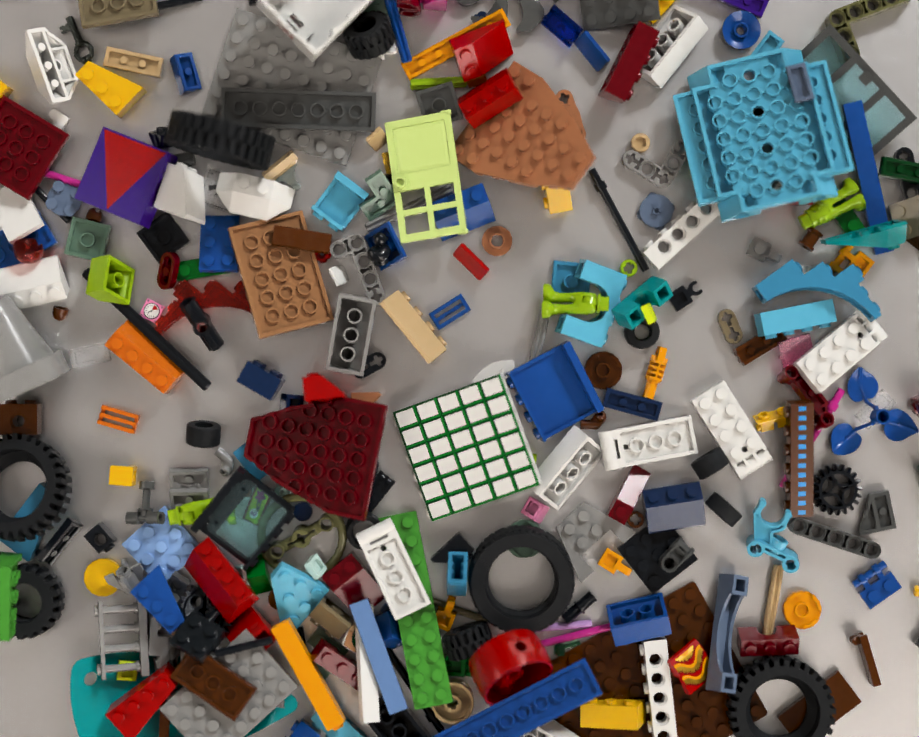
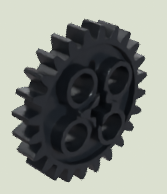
M191 585L192 591L185 590L187 596H180L183 603H178V606L181 607L180 611L185 620L192 611L207 618L213 609L217 611V608L208 597L206 598V594L199 585L198 587ZM200 598L201 604L196 607V600ZM220 613L217 625L223 628L225 633L229 634L228 627H234L233 623L228 624Z

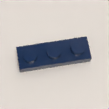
M606 387L602 405L603 407L658 421L662 402Z

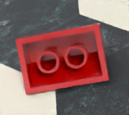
M506 67L487 79L486 82L459 97L458 105L466 120L475 129L523 99V96Z
M309 373L307 377L302 378L304 398L308 404L349 398L343 391L318 373Z

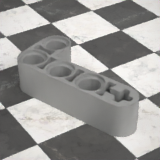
M353 234L333 242L330 246V253L333 257L343 259L352 255L367 297L370 299L374 297L373 290L368 291V288H374L379 285L380 288H376V291L379 295L382 294L380 302L386 299V294L374 262L369 260L366 266L359 265L360 257H367L368 246L363 236ZM356 238L362 240V245L359 248L352 246V241ZM337 245L344 247V252L341 255L334 253V248ZM368 274L375 275L376 280L373 284L365 282Z

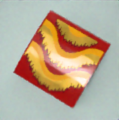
M693 638L667 660L673 676L679 678L685 694L691 695L706 682L709 657L696 639Z

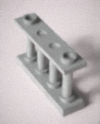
M138 600L130 605L104 607L103 602L98 601V605H94V615L98 617L100 644V664H97V676L101 675V679L106 680V673L134 670L140 672L141 676H150L146 608ZM127 612L137 614L138 621L134 622V624L104 626L103 614ZM133 631L138 633L139 641H135V643L104 645V634ZM139 652L140 660H136V663L105 665V653Z

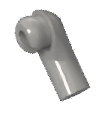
M220 447L214 455L222 461L220 474L228 476L233 471V458Z

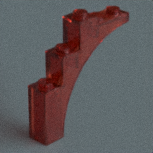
M188 280L179 281L174 287L175 292L173 293L178 298L177 302L174 300L168 306V313L158 318L155 322L157 326L154 329L159 334H164L174 323L185 317L179 304L188 297H195L202 309L233 307L251 313L242 281L240 280L236 284L234 293L218 280L213 282L210 280L204 287V293Z

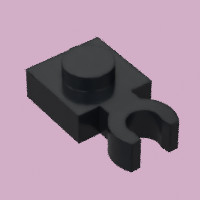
M697 281L691 282L688 285V289H685L682 285L672 292L674 296L669 301L676 312L693 302L692 295L697 296L703 292L702 289L697 292L693 291V285L697 284Z

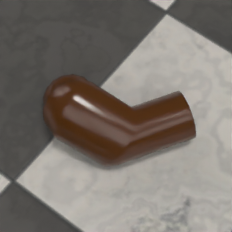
M601 411L596 413L591 420H580V429H599L606 421V413Z

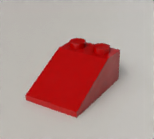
M503 19L449 39L459 73L464 83L486 74L513 54Z

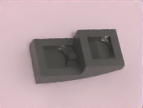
M175 571L170 577L168 585L178 603L181 599L180 596H183L191 580Z

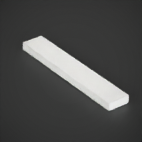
M370 604L374 614V606ZM355 623L360 723L380 722L378 682Z

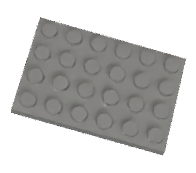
M246 628L226 647L257 639ZM261 646L215 657L219 662L257 687V690L235 722L184 686L162 705L159 710L184 737H244L299 685L272 655Z

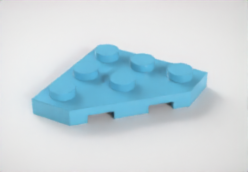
M283 561L270 574L280 622L290 617L296 629L330 590L327 584L314 580L312 576Z

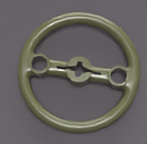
M294 493L282 496L289 503L296 501L307 502L306 499ZM276 501L270 504L260 519L257 530L258 546L266 538V529L270 518L282 507ZM324 513L321 515L320 520L309 526L305 524L298 525L290 537L282 541H274L265 553L261 552L268 565L275 569L280 563L278 559H281L285 552L294 547L304 548L309 545L313 536L322 531L328 532L333 527H336L338 530V544L333 556L325 563L327 570L324 572L325 574L343 556L347 542L345 522L342 516ZM328 519L332 524L326 526L322 523V520ZM299 534L302 536L306 535L305 539L303 537L299 538ZM273 547L281 548L282 552L276 553Z

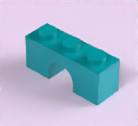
M651 276L611 311L618 325L633 330L645 320V316L640 308L642 305L649 302L651 306L656 305L660 307L674 295L667 280Z

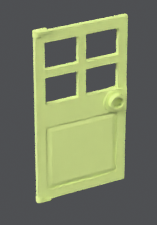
M447 109L439 113L384 123L401 244L455 234H467L468 229L451 110ZM453 183L456 201L433 205L430 187ZM424 189L426 206L403 210L401 193ZM457 207L459 225L436 229L434 211ZM427 213L430 230L407 234L405 217Z

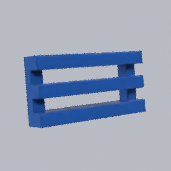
M459 294L429 313V316L438 330H440L471 309L463 296ZM459 299L461 300L460 304L445 312L441 316L435 318V314L439 313L440 311L450 306L454 302L458 301ZM462 306L466 308L460 313L453 316L452 318L445 321L444 323H438L440 320L450 315L454 311L458 310Z

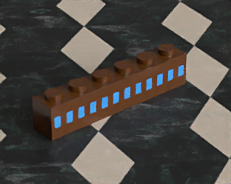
M787 400L786 406L783 408V415L786 418V425L783 426V434L786 437V444L783 445V453L786 456V463L783 464V472L786 474V482H783V491L786 493L783 509L784 511L786 509L791 510V518L813 517L814 403L810 400Z

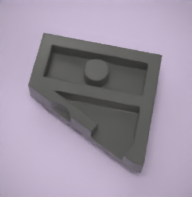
M889 490L868 494L858 535L895 529L896 523Z

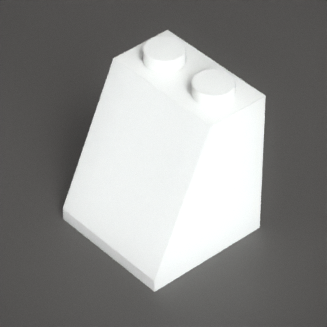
M176 162V165L168 163L153 207L174 216L205 225L204 177L197 174L198 170L188 167V165Z

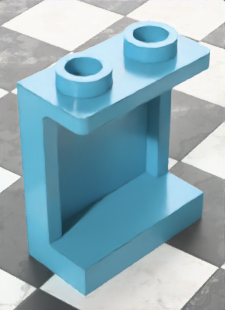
M338 171L316 204L312 205L311 209L314 211L312 214L321 221L323 218L329 222L327 226L335 232L338 230L343 232L361 209L359 204L367 200L370 195Z

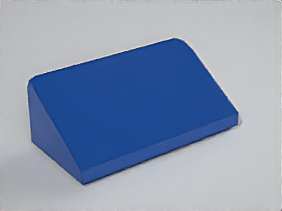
M584 31L575 41V45L592 67L599 72L609 64L610 58L590 33Z
M192 52L173 55L170 58V63L179 94L184 95L201 90L202 87Z

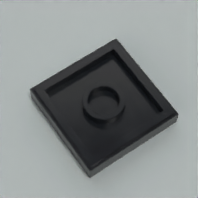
M167 212L153 220L149 229L144 227L137 232L139 238L159 264L164 253H176L191 242L172 215Z

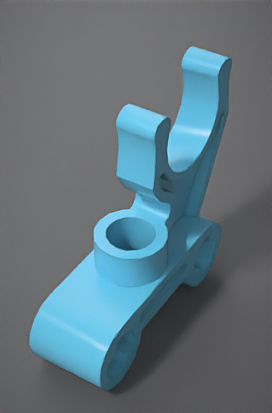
M761 497L753 509L754 534H751L746 539L747 552L752 557H759L763 553L781 560L784 571L794 573L800 566L797 553L786 547L788 541L785 538L774 534L786 529L787 523L792 517L791 510L786 509L781 520L773 523L767 522L761 516V511L766 506V499Z

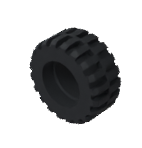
M22 563L17 565V570H21L17 585L26 583L33 586L38 591L42 603L40 612L33 618H24L17 614L16 631L13 637L17 636V639L24 640L25 638L31 639L41 635L55 625V622L60 619L62 615L60 612L65 606V603H62V599L65 598V592H61L62 583H57L55 580L57 578L56 574H50L47 567H39V564Z

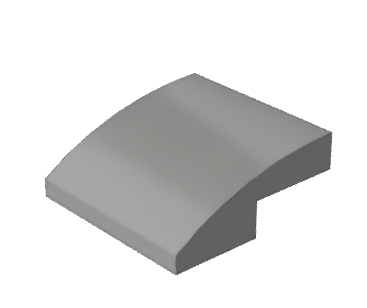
M208 468L169 469L171 509L189 502L209 499Z

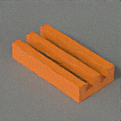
M102 405L97 424L135 434L140 415ZM107 410L135 419L133 422L116 416L105 414V412ZM108 418L114 421L131 425L132 429L107 421H103V419Z

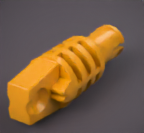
M658 346L655 355H651L645 375L647 382L642 397L654 400L657 385L662 382L668 361L665 358L667 348Z

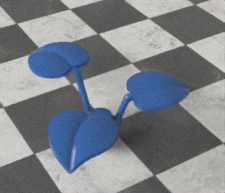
M858 367L849 377L847 392L854 402L864 400V403L873 408V411L870 413L871 421L854 429L847 423L836 425L830 436L831 450L836 455L853 453L862 442L861 436L856 432L874 424L884 425V434L892 441H902L919 431L912 418L900 409H892L890 411L879 409L878 406L867 400L875 397L877 394L878 383L872 374L862 367Z

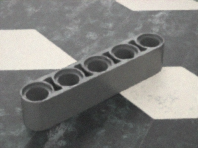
M801 517L790 518L787 523L789 531L808 539L870 559H875L881 554V547L878 543ZM799 520L801 528L794 530L793 524ZM814 527H819L820 531L817 536L812 535ZM836 532L838 538L835 542H831L830 536ZM854 538L856 544L853 548H849L848 542ZM872 544L874 551L868 554L866 551L867 547Z

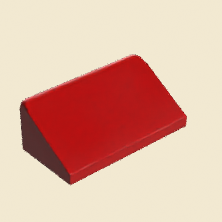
M461 243L453 253V256L478 280H481L489 272V268L464 243Z

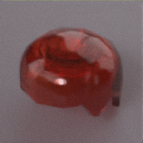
M24 238L13 243L14 256L19 262L32 264L43 258V245L40 244L39 246L36 239Z

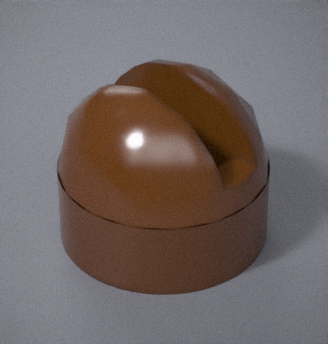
M91 208L88 210L85 219L101 223L102 212L99 209L96 211V208Z
M54 306L52 311L54 319L58 321L65 320L69 309L62 306Z

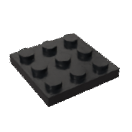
M646 525L617 549L649 591L654 594L698 559L693 553L676 571L669 573L662 570L658 564L660 556L680 535L676 530L648 534ZM667 558L664 561L665 568H670L673 564L671 558Z

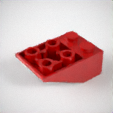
M254 605L238 616L237 620L232 621L231 623H233L234 627L229 626L228 630L230 633H225L230 643L246 628L256 639L272 636L273 643L277 641L271 631L272 625ZM217 617V619L215 620L217 624L219 622V617ZM272 644L263 647L267 650Z

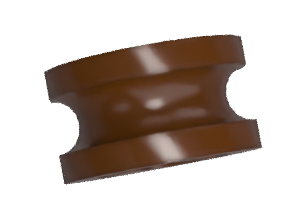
M633 510L627 523L632 528H639L644 523V516L641 512ZM633 514L640 518V522L637 521L638 524L630 521V517H633Z

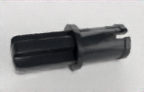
M588 591L579 601L574 602V605L562 615V618L566 623L570 624L581 613L584 614V611L596 602L597 599Z

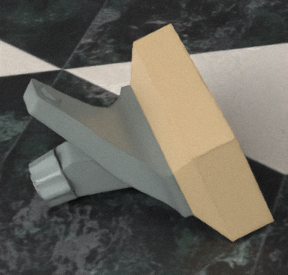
M292 150L269 166L267 171L265 170L261 173L265 179L285 182L295 191L301 188L294 175L298 157Z

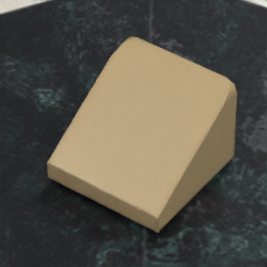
M379 126L375 129V132H372L366 138V142L377 152L387 143L386 133Z

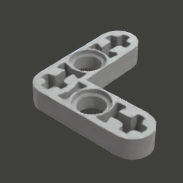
M681 138L675 143L661 167L634 150H628L623 154L622 163L625 167L655 186L666 188L672 183L687 157L685 150L680 156L673 154L674 151L676 153L679 152L681 148L679 143L683 144ZM626 155H634V160L637 162H639L640 159L643 160V162L639 165L638 170L634 168L637 165L636 163H627L628 159L626 158ZM669 159H677L678 167L670 168L668 165ZM644 164H649L652 167L651 174L646 175L642 172ZM656 169L659 170L657 175L661 177L663 175L667 176L666 180L668 183L660 184V178L656 176L654 180L651 178L655 174Z

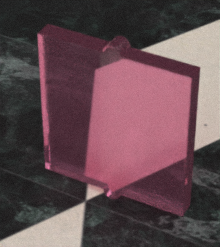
M810 333L777 342L780 354L778 358L781 359L782 368L792 365L813 347Z

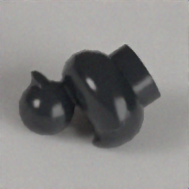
M384 233L375 234L374 243L376 245L367 251L368 259L373 261L375 266H384L389 262L388 257L391 249L386 244L389 237Z

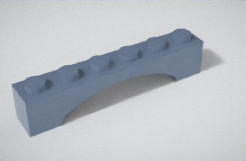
M719 573L706 690L736 694L738 674H735L732 662V632L740 603L744 596H747L749 577Z

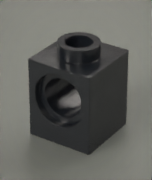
M103 522L98 523L84 535L85 539L98 554L103 551L106 553L115 546L113 542L117 540ZM99 534L105 536V544H101L98 541Z

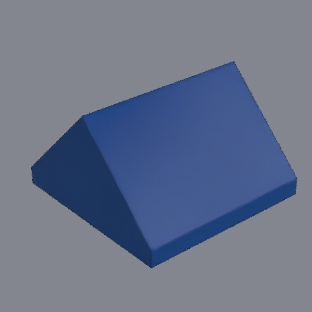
M390 221L364 236L369 248L376 245L374 243L375 234L384 233L389 237L386 241V244L391 249L388 257L389 262L384 266H379L381 271L408 258Z

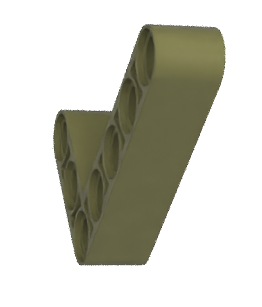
M859 0L832 11L825 18V26L827 28L831 24L840 34L845 35L846 41L860 55V50L850 25L911 0H893L892 3H888L886 0ZM868 2L874 4L875 10L868 8ZM850 9L857 12V17L850 15ZM832 16H836L839 19V24L833 23ZM830 36L837 57L843 65L848 60L845 55L846 52Z

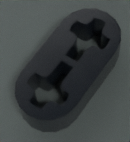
M380 352L367 356L366 365L369 368L364 370V376H354L362 379L382 369L386 364V357ZM377 355V357L383 358L381 361L382 365H370L375 360L374 356Z

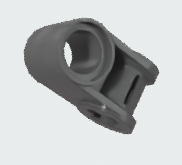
M681 536L669 546L658 560L659 567L666 572L676 571L695 551L682 541L683 538ZM667 558H671L673 561L670 568H665L664 561Z

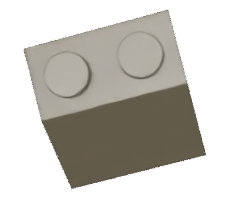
M324 596L309 614L311 617L310 621L317 627L321 625L326 629L325 633L330 638H337L338 640L351 627L354 618L327 596Z

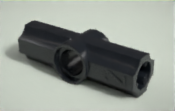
M195 297L184 299L179 304V307L193 326L194 333L200 336L209 351L220 349L224 344V340L212 324L210 316L203 311Z

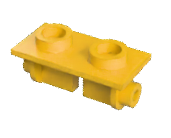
M779 407L777 410L769 412L763 411L758 415H754L753 419L757 423L755 424L757 432L761 431L763 433L774 430L775 422L778 428L786 425V418L783 415L784 407Z

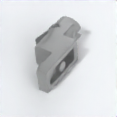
M149 615L148 656H155L153 658L155 671L168 662L176 669L180 650L170 645L169 640L172 638V635L158 634V632H161L162 625L152 615Z

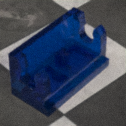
M555 4L541 22L546 29L568 48L574 44L583 32V29Z

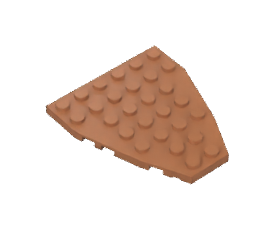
M514 61L508 70L523 99L475 129L468 123L455 141L457 161L480 176L487 175L493 179L499 180L500 178L511 183L538 188V186H545L550 189L563 188L564 190H573L596 157L583 136L579 125L544 79Z

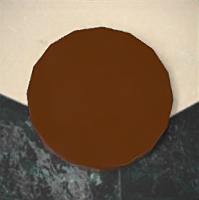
M604 351L591 355L585 363L584 370L593 387L606 389V387L611 388L618 383L622 374V365L614 354Z

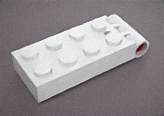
M857 309L792 365L797 368L798 373L813 392L820 394L877 347L888 335L876 320L870 322Z
M724 380L690 400L714 441L726 455L731 468L739 480L773 460L765 444Z
M691 415L598 432L605 471L698 453ZM625 444L628 446L627 449L623 448Z
M391 517L355 534L396 621L432 604ZM383 546H386L385 551H382Z

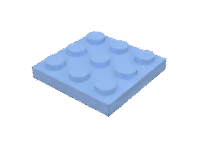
M165 505L158 511L165 514L164 524L145 523L122 545L138 563H141L148 574L160 565L166 580H169L175 571H179L186 564L192 550L200 543L183 524L182 526L178 524L170 525L167 514L169 508Z

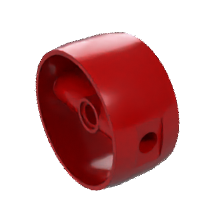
M529 629L511 630L490 639L475 651L469 661L472 679L480 695L491 706L547 678L553 673V666L547 651L538 636Z

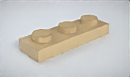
M107 46L103 65L105 67L161 78L165 60L160 57Z

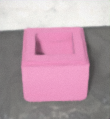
M530 496L521 513L540 524L550 508Z

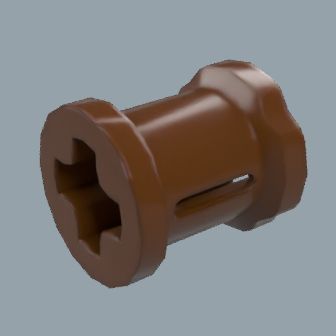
M810 227L807 229L808 232L804 238L798 241V244L806 250L813 252L814 245L819 238L823 237V234Z

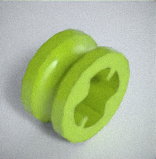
M628 259L620 264V272L627 275V277H631L637 272L638 267L633 260ZM626 263H630L634 267L630 274L623 269L626 267Z

